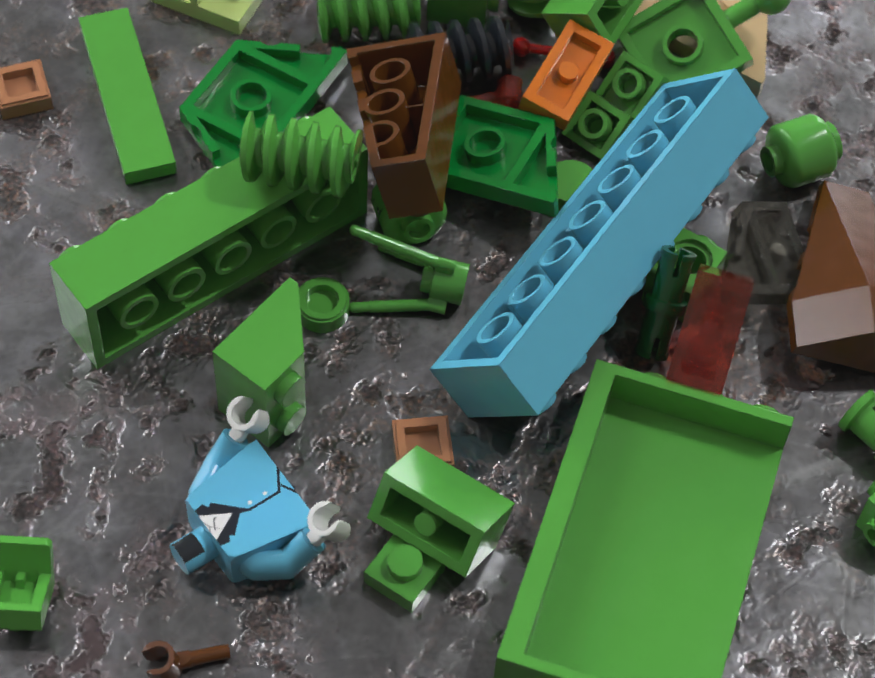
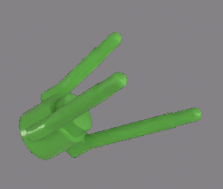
M358 225L350 227L349 232L353 236L377 245L379 251L423 267L424 271L419 291L430 293L429 299L351 302L350 312L430 311L445 315L447 303L461 306L470 264L433 255Z

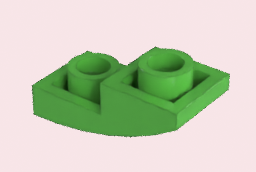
M623 50L596 93L589 90L562 134L599 159H602L664 83H668L669 79Z

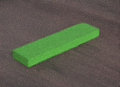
M128 7L79 17L80 30L126 185L177 173L176 161Z

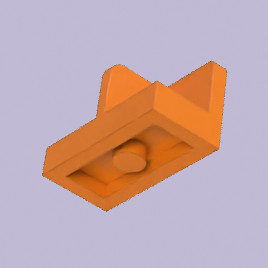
M570 19L522 96L518 110L555 119V126L565 131L610 56L615 43Z

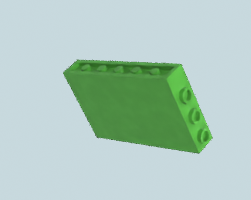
M596 359L496 657L493 678H722L782 452L794 417L781 414L767 405H751L724 397L713 389H696L676 383L659 373H642Z

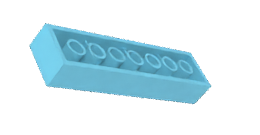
M736 68L664 83L559 210L557 216L550 221L433 364L430 371L467 417L538 416L550 408L556 400V392L570 374L577 371L585 363L588 350L600 335L607 332L617 320L616 314L629 297L635 295L643 288L646 283V275L656 262L660 260L662 246L675 245L673 240L687 223L700 214L702 211L701 204L715 187L727 179L730 173L728 169L738 156L754 144L756 140L755 134L769 117Z

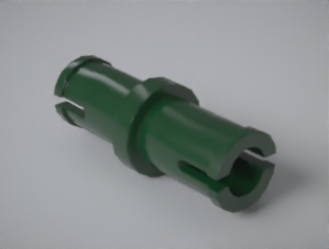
M671 245L662 246L652 290L646 291L642 304L646 307V312L638 341L633 350L636 354L646 359H650L651 351L655 352V361L668 360L669 348L677 319L680 316H684L688 304L683 298L692 265L697 256L692 251L681 247L679 254L674 253L675 246Z

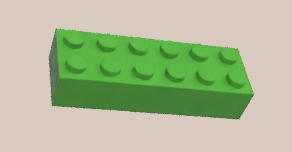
M330 106L313 116H306L298 120L299 134L302 136H306L313 121L319 122L322 139L328 140L335 125L341 126L344 143L350 144L355 135ZM362 143L354 183L350 184L345 195L340 199L334 198L331 194L329 181L322 193L318 195L312 194L309 190L307 177L300 189L296 191L290 190L287 187L285 174L277 186H268L264 180L263 170L255 182H246L242 176L240 157L223 166L211 168L200 179L179 191L169 192L161 196L155 204L134 216L116 221L107 231L82 245L69 247L57 259L49 262L62 324L97 370L367 213V147Z

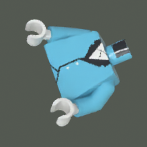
M239 396L230 402L227 407L226 417L232 428L223 429L205 457L189 488V495L185 502L188 522L193 531L169 546L173 557L186 575L191 574L215 559L231 582L239 583L246 579L252 581L292 579L325 549L324 541L342 542L350 536V524L342 520L334 522L328 528L331 517L339 513L340 506L329 501H321L309 509L259 442L255 440L249 444L246 439L248 434L261 433L267 429L270 423L268 412L258 409L246 424L245 413L252 406V398Z

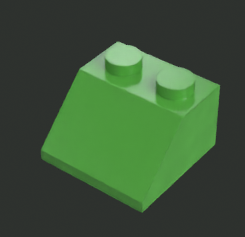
M289 277L212 351L218 410L226 415L227 407L236 397L245 396L252 398V406L245 413V422L247 424L258 409L268 412L270 423L267 429L258 434H251L268 448L282 434L286 436L292 434L300 426L307 412L299 284Z

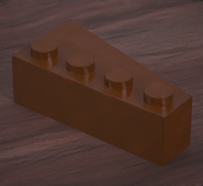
M446 32L346 49L352 69L353 84L357 92V103L363 121V131L371 168L389 219L407 216L421 217L429 213L443 211L461 89L460 76Z

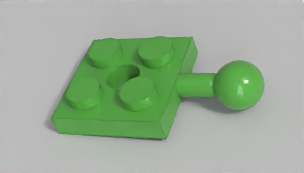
M660 0L633 16L618 38V41L626 52L668 78V83L736 68L740 73L754 64L751 54L734 28L760 12L766 15L779 14L788 7L791 0H741L724 11L716 0ZM686 35L694 38L698 46L692 55L679 58L670 53V43L676 37Z

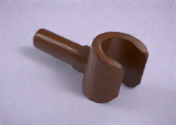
M158 640L147 644L142 650V654L147 661L169 658L164 667L147 671L146 673L149 678H179L182 669L231 658L228 643L192 651L175 652L169 643Z

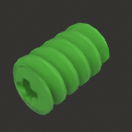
M316 0L318 28L323 43H329L333 28H338L343 42H349L353 27H358L363 41H369L373 26H378L383 40H389L393 25H398L403 39H406L409 23H417L419 27L421 24L420 0Z
M251 110L245 119L240 141L239 156L243 179L246 182L253 183L258 179L263 170L265 183L268 186L275 187L285 174L287 187L290 190L296 191L300 189L307 177L309 190L312 194L316 195L322 193L329 181L331 194L334 198L340 199L345 195L350 184L354 183L361 155L363 132L361 129H357L350 144H347L343 141L341 126L335 125L328 140H325L321 137L319 122L313 121L306 136H302L299 134L297 118L292 117L284 132H279L277 130L275 114H269L262 128H256L254 113Z

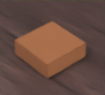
M40 59L0 68V112L3 120L53 109L52 98Z
M448 415L392 420L391 431L395 463L418 445L455 467Z

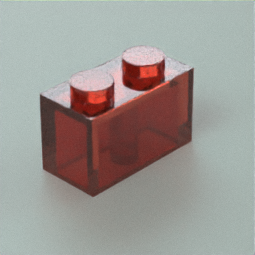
M700 263L666 379L722 394L754 287V278Z

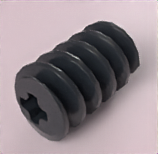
M490 16L484 31L478 18H470L464 33L458 20H449L446 34L456 67L461 70L466 83H472L474 70L477 67L481 68L486 81H492L494 68L499 65L505 78L512 79L514 48L508 22H506L504 28L498 16ZM430 21L425 35L443 33L438 21ZM409 23L406 39L424 36L417 23Z

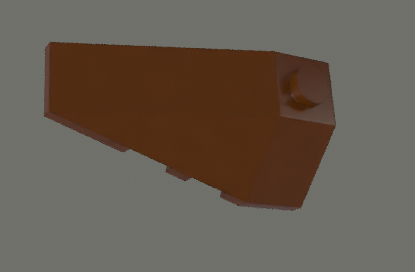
M824 180L818 187L807 228L810 236L807 247L800 255L796 268L800 270L796 287L789 294L786 306L791 353L875 373V204L869 192Z

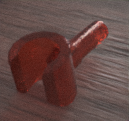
M505 75L498 79L496 92H487L482 95L468 97L518 109L524 92L521 91L523 81L518 76Z

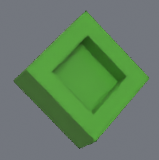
M393 534L364 571V583L412 613L443 573L445 565Z

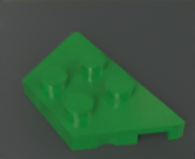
M236 39L179 107L180 120L214 167L223 166L240 157L242 129L245 119L251 110L254 113L256 128H262L268 115L275 114L277 130L284 132L291 117L297 118V121L305 117L348 64L347 50L340 47H332L331 55L301 53V44L279 43L267 45L261 41Z
M463 95L460 96L446 187L556 217L559 213L555 119Z

